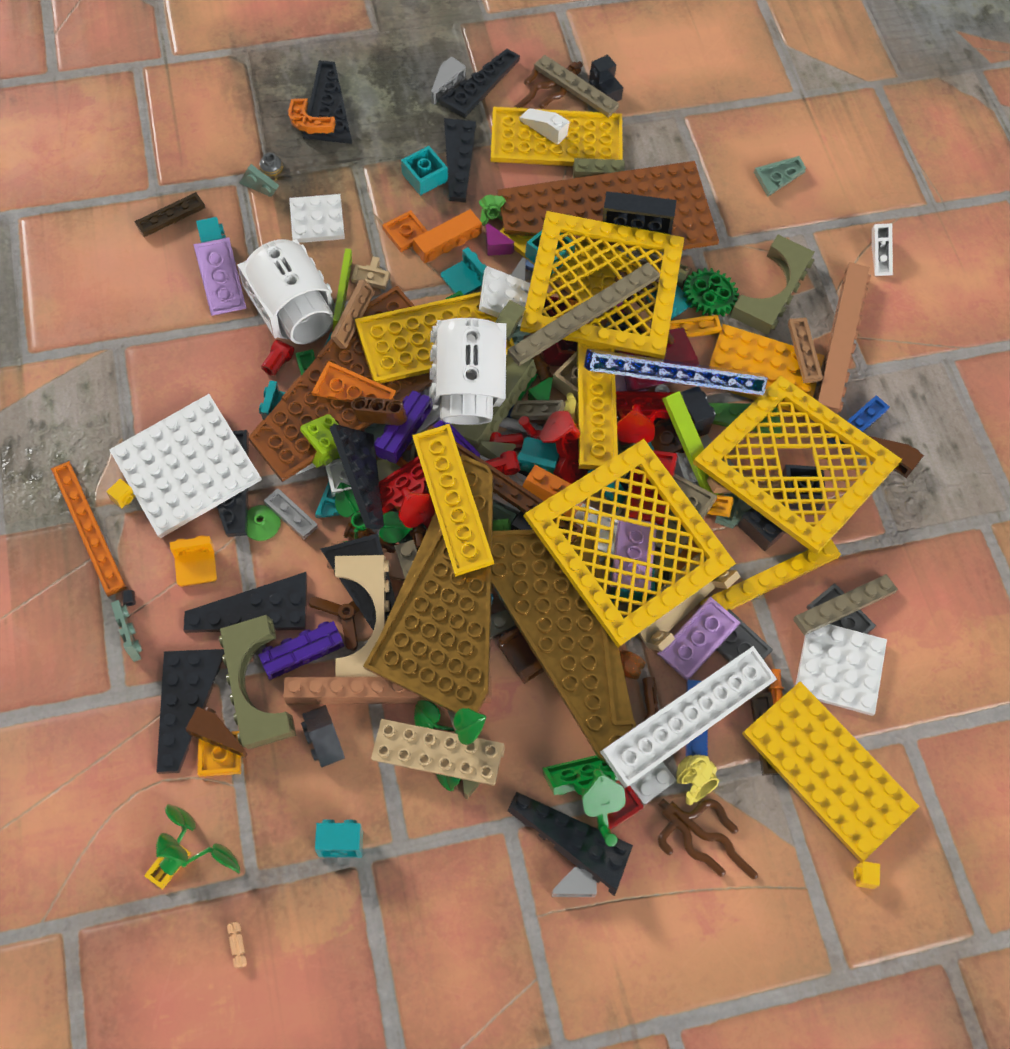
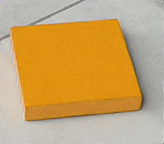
M232 731L231 733L238 740L237 734L240 732ZM198 739L197 775L199 777L241 774V756Z

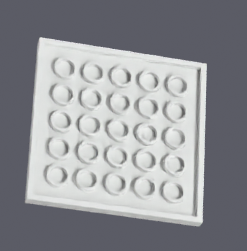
M210 394L109 449L160 539L262 480Z

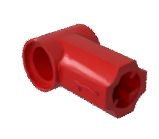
M279 339L275 340L271 346L270 354L261 365L262 370L270 376H275L284 362L292 358L294 347Z
M492 432L489 442L515 444L514 451L521 450L523 435L522 433L502 435L499 432Z
M506 451L500 454V457L485 461L504 475H514L520 472L515 451Z

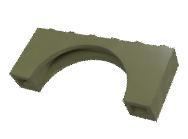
M778 234L770 246L767 257L775 261L783 270L786 277V288L773 297L762 299L751 298L741 294L730 317L767 335L771 329L775 330L779 323L778 317L782 318L787 309L785 305L791 303L794 297L792 293H796L801 285L799 281L805 279L808 273L806 269L812 267L815 261L812 259L815 251Z
M506 355V399L500 407H493L491 422L479 425L451 424L475 449H477L481 441L489 442L492 432L498 430L502 420L507 417L511 407L516 404L522 391L526 389L531 378L535 376L536 367L534 360L530 359L518 366L509 355Z
M264 615L221 628L219 641L225 653L223 655V662L228 669L226 679L232 690L230 700L235 706L234 720L239 727L240 733L237 734L239 743L250 750L296 736L293 716L287 712L266 713L258 710L250 701L245 687L246 670L251 658L263 645L276 639L273 620Z

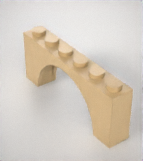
M384 555L335 556V577L349 579L363 586L370 594L376 610L375 628L368 642L357 652L346 657L336 658V677H380L364 669L363 665L384 628L386 612H390V602L386 600V592L390 590L389 580H386V572H389V560H386Z

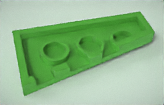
M709 403L716 413L712 424L728 427L752 403ZM777 407L772 412H778ZM767 417L761 423H768ZM771 417V422L780 423V418ZM760 427L761 433H770L769 427ZM773 427L774 433H782L781 427Z

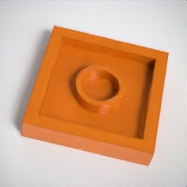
M411 210L382 225L383 231L400 252L413 246V238L427 232V229Z

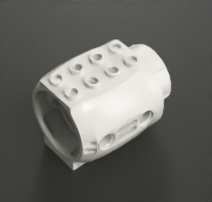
M280 239L268 242L257 248L246 261L237 264L242 285L274 338L290 339L296 344H308L318 340L330 330L334 317L332 308L334 301L330 295L332 294V289L328 283L325 284L321 271L316 269L313 259L309 258L306 248L303 244L300 245L297 239L292 241Z
M478 318L437 320L430 334V342H434V345H432L430 350V361H433L432 368H430V380H433V383H431L429 398H433L434 405L441 406V420L443 422L458 425H479L491 422L493 407H500L506 399V323H495Z

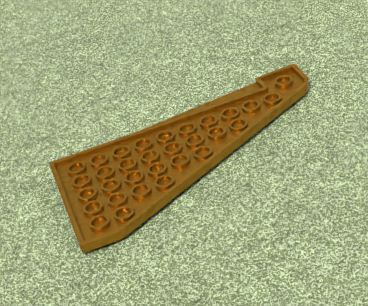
M461 455L460 458L492 554V472L487 465ZM436 511L380 637L363 667L455 714L462 708H469L478 713L489 693L492 565L455 576Z
M586 527V535L595 537L596 528ZM533 529L492 531V557L494 564L492 565L491 585L593 751L601 761L607 763L600 751L636 727L619 648H617ZM578 537L572 545L580 546L581 538ZM585 539L584 548L594 550L595 541ZM583 552L582 561L592 563L593 554ZM597 555L596 564L601 565L599 555ZM595 568L594 577L604 579L602 569Z

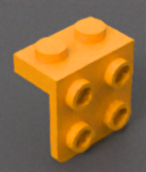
M201 535L193 539H177L174 542H170V550L175 560L176 582L179 587L217 580L214 545L210 536Z

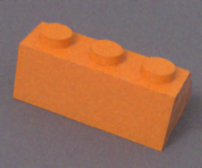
M535 465L522 487L545 501L571 484ZM571 509L565 512L563 515H565L566 517H570Z

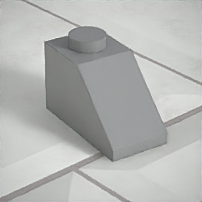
M574 867L552 890L551 897H595L597 895V882L592 879L593 875L586 869Z

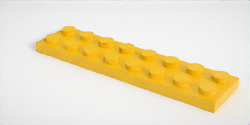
M578 342L579 469L595 470L618 455L614 349Z
M450 424L412 435L455 576L493 565L494 560Z

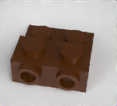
M663 419L654 424L655 436L651 441L654 450L685 453L671 419Z

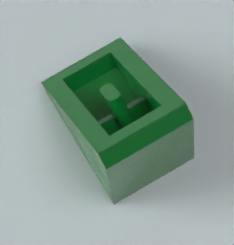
M549 377L529 389L528 400H549L553 378Z

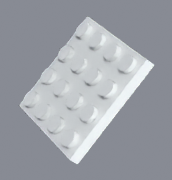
M831 624L817 629L804 637L796 684L801 681L820 702L873 716L876 711L887 639Z

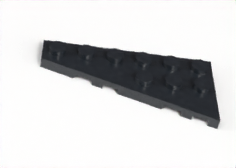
M319 60L307 115L312 117H335L336 124L333 133L307 134L303 131V139L352 144L335 62Z
M334 424L330 427V431L366 528L379 530L384 527L374 435Z
M233 431L249 457L248 431ZM248 488L217 506L228 537L247 535Z
M378 533L320 549L334 571L335 556L384 555ZM386 572V580H389L390 585L389 592H386V600L390 602L391 612L396 599L389 572ZM339 578L374 631L376 610L370 594L359 583ZM386 612V621L389 617L390 612Z
M224 649L164 651L157 756L158 774L180 773L193 737L188 734L186 727L197 706L204 709L212 691V685L220 670L223 655H225Z
M516 792L508 812L527 827L532 826L539 832V837L544 841L548 839L555 845L554 849L578 868L586 869L593 875V880L598 884L602 882L609 888L608 892L615 896L633 845L617 838V844L610 847L605 843V839L599 829Z

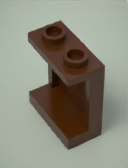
M517 625L514 630H507L499 636V648L524 684L544 672Z

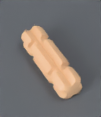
M233 922L227 926L228 934L231 935L229 940L231 952L234 956L233 964L235 968H241L247 965L246 956L243 955L245 950L242 935L240 934V924Z

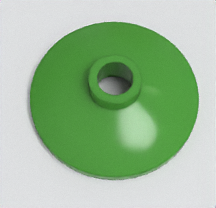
M258 505L248 510L247 536L256 541H264L272 538L278 532L281 525L280 517L268 506ZM263 518L262 522H257L258 519Z

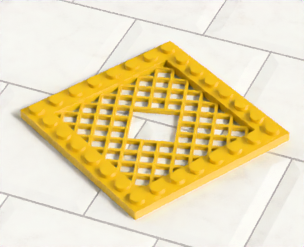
M546 211L520 331L535 333L593 297L581 279L608 265L620 280L623 277L618 273L619 271L625 269L630 274L632 270L628 266L635 263L640 268L642 265L639 263V260L645 258L660 273L658 284L655 281L652 282L654 286L652 289L647 290L644 287L642 289L644 291L643 294L639 296L636 293L633 294L634 299L630 301L625 299L622 301L623 305L619 307L614 306V310L608 313L604 312L603 316L593 319L591 323L585 324L563 338V340L664 359L684 237ZM573 235L581 236V237L578 238V239H576ZM569 236L572 242L566 245L562 239ZM584 239L590 244L585 248L579 243ZM558 241L563 246L559 249H557ZM603 242L607 248L600 251L597 245ZM576 244L580 250L573 253L569 247ZM621 246L624 252L618 255L614 249ZM594 248L597 254L591 257L587 250ZM566 249L570 256L563 259L559 253ZM636 249L642 254L637 258L631 253ZM609 251L615 256L610 260L604 256ZM655 252L659 259L652 261L649 255ZM583 253L587 259L580 262L576 256ZM628 254L632 260L625 263L621 257ZM556 255L560 261L553 264ZM601 257L604 263L598 266L594 259ZM573 258L577 265L570 268L566 262ZM616 260L622 265L617 269L611 264ZM662 261L660 270L656 264ZM590 262L595 268L587 271L583 265ZM561 264L567 269L562 273L556 269ZM580 267L584 274L577 276L574 270ZM553 270L556 276L550 279L551 272ZM568 273H570L574 278L569 282H567L563 277ZM560 279L564 285L557 288L553 282ZM575 282H577L581 286V288L576 291H574L570 286ZM550 285L553 291L547 293L548 286ZM567 287L571 294L564 297L560 291ZM657 290L655 299L651 293ZM585 291L589 297L581 300L577 294ZM557 293L561 299L554 303L550 296ZM648 296L652 302L645 305L641 299ZM575 297L579 303L571 306L567 300ZM547 299L550 305L544 308L545 300ZM637 301L641 308L635 311L631 304ZM564 302L568 309L561 312L557 305ZM654 305V311L652 314V312L648 308ZM627 307L632 313L624 316L620 310ZM554 308L558 314L550 317L546 311ZM645 310L649 317L642 320L638 313ZM617 312L622 319L614 322L610 316ZM635 316L639 323L632 326L628 319ZM607 318L611 325L604 328L600 321ZM652 320L651 328H649L646 324V322ZM625 322L629 328L621 331L617 325ZM642 325L647 332L640 335L636 328Z
M780 376L694 459L693 464L817 555L900 464L902 459ZM781 406H790L791 412H782ZM777 407L778 412H772ZM767 417L768 423H761ZM771 417H779L780 423H772ZM783 417H792L793 423H784ZM796 417H805L806 423H797ZM756 427L757 433H750ZM760 427H769L770 433H761ZM773 427H782L783 433H774ZM785 427H794L795 433H787ZM798 427H807L808 433H799ZM811 427H820L821 433H812ZM744 438L746 439V444H739ZM749 438H758L759 444H750ZM762 438H771L772 444H763ZM775 438H784L785 444H776ZM788 438H797L798 444H789ZM801 438H809L810 444H802ZM813 438H822L823 444H815ZM826 438H835L836 444H827ZM738 448H747L748 455H739ZM751 448H760L761 455H752ZM764 448H773L774 455H765ZM777 448H812L818 477H783ZM816 448H824L826 455H817ZM829 448H837L839 455H830ZM841 448H850L851 455H843ZM733 449L735 450V455H728ZM727 459H736L737 466H729ZM740 459H749L750 466H741ZM753 459H762L764 466H754ZM766 459H775L777 466H768ZM818 459H827L828 466H820ZM831 459H840L841 466H832ZM844 459H853L854 466H845ZM857 459H865L867 466H858ZM742 470H751L753 477H744ZM755 470H765L766 477H757ZM769 470H778L779 477H770ZM821 470H829L831 477H822ZM834 470H842L844 477H835ZM847 470H855L857 477H848ZM860 470H866L862 475L860 474ZM758 481H767L768 488H759ZM771 481H780L781 488H772ZM784 481H793L794 488H785ZM797 481H806L807 488H798ZM810 481H819L820 488H811ZM823 481H832L833 488H825ZM836 481H845L846 488H838ZM849 481H856V482L850 487ZM773 492H782L783 499H774ZM786 492H795L796 499H787ZM799 492H808L810 499H801ZM813 492H821L823 499H814ZM826 492H835L836 499H827ZM839 492H846V493L840 498ZM789 504H798L799 511H791ZM802 504H811L812 511H803ZM815 504H824L825 511H816ZM828 504H835L831 509H829ZM804 515H813L815 522H806ZM818 515H824L820 521L818 520Z
M644 439L523 515L617 648L736 564ZM630 472L629 480L620 478ZM633 473L643 475L642 483L633 481ZM646 477L652 485L646 484ZM615 481V489L606 487ZM619 482L628 484V492L618 490ZM632 485L641 487L640 495L631 493ZM645 488L654 490L653 498L644 496ZM601 490L600 498L592 496ZM605 491L614 493L613 501L604 499ZM658 493L664 501L657 500ZM618 494L627 496L626 505L617 503ZM631 497L640 499L639 508L630 506ZM586 500L585 508L576 506ZM590 500L599 502L598 511L589 509ZM644 501L653 503L652 511L643 509ZM603 503L612 505V514L602 512ZM656 504L665 506V514L656 512ZM616 507L625 509V517L615 515ZM669 508L673 512L675 517L669 515ZM571 509L570 517L562 516V514ZM575 510L585 512L584 521L574 518ZM629 510L638 512V521L628 518ZM588 513L598 515L597 524L587 522ZM642 513L651 515V524L641 522ZM601 516L611 518L610 527L601 525ZM655 516L664 518L663 527L654 525ZM560 519L570 522L569 530L559 528ZM615 519L650 528L646 562L611 554ZM668 519L677 521L676 530L667 528ZM573 522L583 525L582 533L572 531ZM681 525L687 532L680 531ZM587 526L596 528L595 537L586 535ZM600 529L609 531L608 540L599 538ZM654 529L663 531L662 539L653 538ZM667 532L676 534L675 543L666 541ZM563 533L568 534V540L565 538ZM572 535H577V537L581 538L580 546L571 545ZM680 535L689 537L688 546L679 544ZM585 539L595 541L594 550L584 548ZM692 540L695 542L698 548L692 547ZM598 542L608 544L607 553L597 551ZM652 542L662 544L661 552L652 550ZM665 545L675 547L674 556L665 554ZM678 548L687 550V559L678 557ZM691 551L700 553V562L691 560ZM583 552L593 554L592 563L582 561ZM651 554L660 556V565L650 563ZM597 555L606 557L605 566L596 564ZM610 558L620 560L619 569L609 567ZM664 558L673 559V568L663 566ZM623 561L633 563L632 572L622 570ZM677 561L686 563V571L677 570ZM637 564L646 566L645 575L636 573ZM690 564L698 565V567L690 572ZM595 568L605 570L604 579L594 577ZM650 568L659 569L658 578L649 576ZM608 571L618 573L617 582L608 580ZM663 571L672 573L671 581L662 580ZM622 574L631 576L630 585L621 584ZM676 574L684 575V577L675 582ZM635 577L644 579V589L634 587ZM648 580L658 583L657 592L647 590ZM607 584L616 586L615 596L606 594ZM662 584L670 585L668 588L661 592ZM620 588L630 590L629 599L619 597ZM634 591L643 593L642 602L633 600ZM647 594L655 595L654 598L646 602ZM619 601L628 603L627 612L618 610ZM632 604L641 606L631 613Z

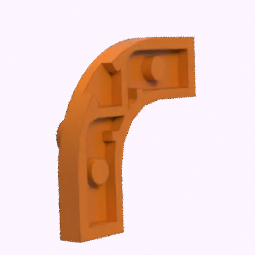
M291 99L288 114L290 122L295 128L307 134H328L334 132L335 117L309 116L306 113L309 105L308 99Z

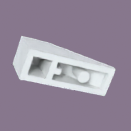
M529 108L519 117L520 121L557 145L568 135L569 121L557 113Z
M874 224L872 227V254L875 276L893 275L892 224Z

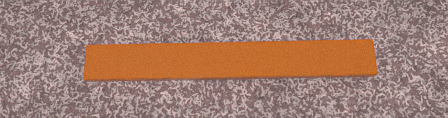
M70 461L51 468L106 595L109 597L127 589Z

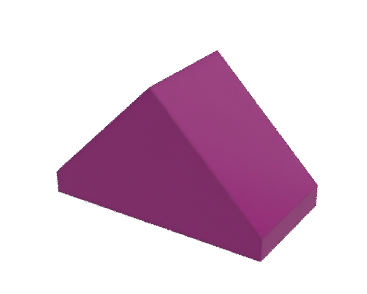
M487 224L485 234L487 256L512 255L514 253V241L490 224Z

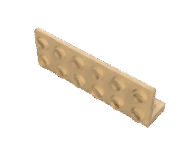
M700 553L692 560L700 562ZM690 564V572L698 567V565ZM686 565L681 569V571H686ZM736 570L725 571L638 633L647 648L662 652L675 639L669 631L714 588L728 589L740 578L739 573ZM676 574L675 582L684 577V575ZM665 584L664 586H662L661 592L668 588L670 585ZM653 595V596H652L650 599H648L646 602H648L649 600H651L652 598H654L655 595Z
M381 719L371 759L377 762L495 785L500 760L504 756L505 747L504 743L477 738L469 745H464L459 741L458 734Z

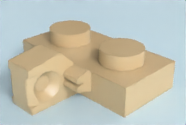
M373 256L370 265H355L351 281L358 284L359 280L365 279L371 287L386 290L390 272L379 268L380 258Z

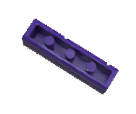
M414 390L403 399V406L408 417L407 421L398 426L386 425L381 438L378 437L374 443L376 455L394 464L398 462L413 439L412 435L417 433L433 409L432 399Z
M326 621L319 624L317 629L302 631L294 639H284L280 645L274 648L273 646L266 647L258 655L269 680H272L343 648L344 643L334 621L330 623Z

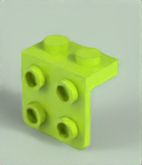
M329 414L308 422L300 428L302 434L317 451L312 462L316 468L322 465L326 466L337 458L340 459L330 431L331 426L339 424Z

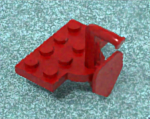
M616 391L617 417H619L617 422V438L624 443L636 444L643 439L647 443L651 442L655 436V425L653 423L655 419H670L662 399L675 392Z
M568 411L552 413L542 430H535L527 416L519 419V424L531 438L541 440L543 443L556 442L560 460L553 472L554 475L570 484L587 475L589 471L579 469L578 438L580 437V430L578 429V423H574Z
M418 456L379 482L382 511L385 514L395 507L399 511L398 516L406 527L414 528L423 523L428 529L432 520L430 517L435 514V508L431 495L427 494L428 485Z

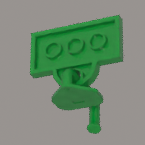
M595 755L543 767V775L553 794L564 795L568 792L576 791L579 795H582L584 812L590 817L597 816L598 829L605 839V843L610 847L617 844V836L609 829L607 814L621 810L625 805L626 799L625 790L622 785L616 782L619 779L610 766Z

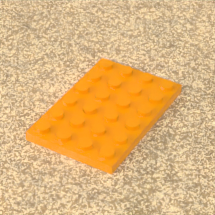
M722 324V331L719 333L703 384L756 400L772 383L782 376L813 397L817 382L803 383L793 345ZM816 353L821 369L825 355ZM781 406V409L791 412L790 406Z

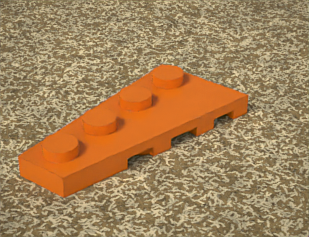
M328 361L312 391V395L352 403L357 397L393 400L396 390Z

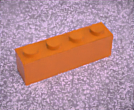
M469 209L413 238V250L424 264L433 261L438 256L450 252L451 249L463 245L470 239L477 238L482 234V222Z

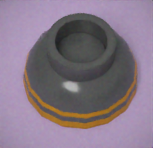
M268 152L260 160L259 169L266 176H275L283 170V163L274 153Z

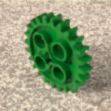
M704 268L703 272L698 269L697 272L692 271L691 275H688L682 291L685 292L683 297L687 298L686 303H692L690 308L696 307V313L702 311V316L708 313V316L712 314L719 316L720 314L724 317L725 313L730 314L738 301V288L734 287L735 282L730 283L731 277L725 278L726 273L721 275L720 270H717L715 273L713 268L710 271Z

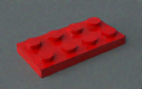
M653 450L673 477L678 458L677 453ZM634 473L633 481L642 483L643 475ZM646 477V484L652 485ZM632 485L631 493L640 495L641 487ZM645 488L644 496L653 498L654 490ZM658 493L657 500L664 501ZM631 497L630 506L639 508L640 499ZM644 501L643 509L652 511L653 503ZM656 504V512L665 514V506ZM629 510L628 518L638 519V512ZM642 513V520L651 522V515ZM655 516V523L663 525L664 518Z

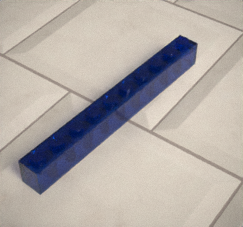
M587 349L584 368L593 372L764 395L768 377L760 373Z

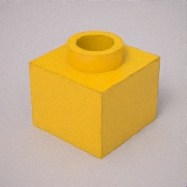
M121 478L106 491L109 498L121 509L125 505L130 504L135 497L132 488Z
M866 861L857 864L853 873L856 886L870 889L880 886V864Z

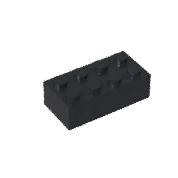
M606 191L602 222L671 235L677 200Z

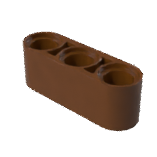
M357 397L351 403L355 416L360 422L398 426L404 424L408 419L403 403L399 400Z

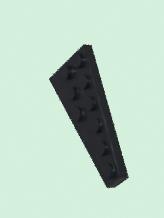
M307 572L187 610L184 614L183 630L185 633L220 632L221 628L264 615L273 620L275 631L306 630Z

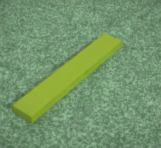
M345 248L337 293L333 331L345 308L352 266V250Z
M680 391L675 392L662 400L699 486L713 493L707 482L709 475L693 464L694 459L704 450V447Z

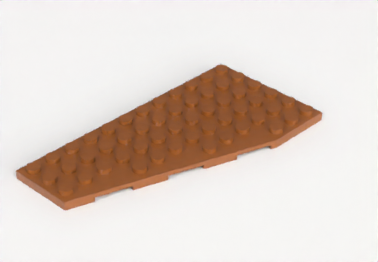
M695 161L497 189V196H503L506 200L500 208L505 234L527 236V234L536 235L543 229L546 211L602 221L606 191L677 200L671 235L684 237L682 250L718 245L719 243ZM573 235L576 239H578V238L581 237V236Z
M395 286L372 300L362 317L413 307L415 305L398 286ZM357 329L347 348L341 349L331 338L303 375L297 378L282 396V400L248 437L251 444L282 482L310 465L317 452L300 431L302 425L327 414L331 415L339 425L360 431L373 424L358 421L351 402L312 395V391L328 361L373 380ZM430 373L382 383V385L396 390L393 400H399L403 403L405 396H409L413 390L421 393L431 386L433 380H430Z

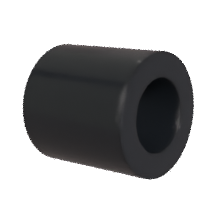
M126 590L122 592L123 605L134 606L136 604L135 591Z

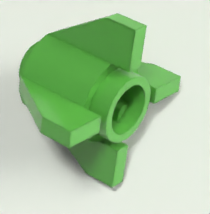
M487 195L479 201L482 207L480 221L483 226L489 221V218L496 219L498 217L502 221L500 208L506 202L503 196Z

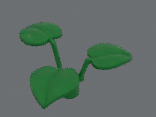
M340 482L337 489H344L351 486L343 482ZM352 489L336 493V510L345 518L351 517V523L355 527L354 540L358 539V532L365 531L367 528L364 525L360 512H357L359 508ZM389 511L383 514L384 527L380 529L379 535L387 543L394 544L400 542L413 529L406 527L402 523L398 512Z
M419 700L417 702L414 712L416 726L454 731L453 727L437 724L441 715L435 704L427 700ZM462 708L456 712L454 717L456 731L454 733L458 734V739L462 744L469 745L478 738L484 726L486 715L477 713L469 708ZM436 774L441 785L448 791H454V788L461 780L460 778Z
M170 804L165 807L168 818L182 828L177 840L166 833H161L157 839L156 857H165L159 865L166 874L173 875L180 866L185 868L187 864L206 853H211L217 862L237 872L238 875L240 874L239 863L235 855L221 844L215 843L212 847H208L188 859L186 850L179 844L187 829L193 831L196 828V823L193 817L184 809Z

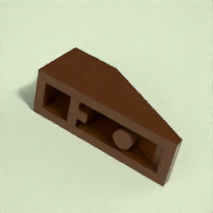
M869 436L902 459L894 470L906 479L924 456L918 449L908 444Z
M197 706L186 727L188 734L246 758L247 752L215 714L216 711L209 707L202 709Z

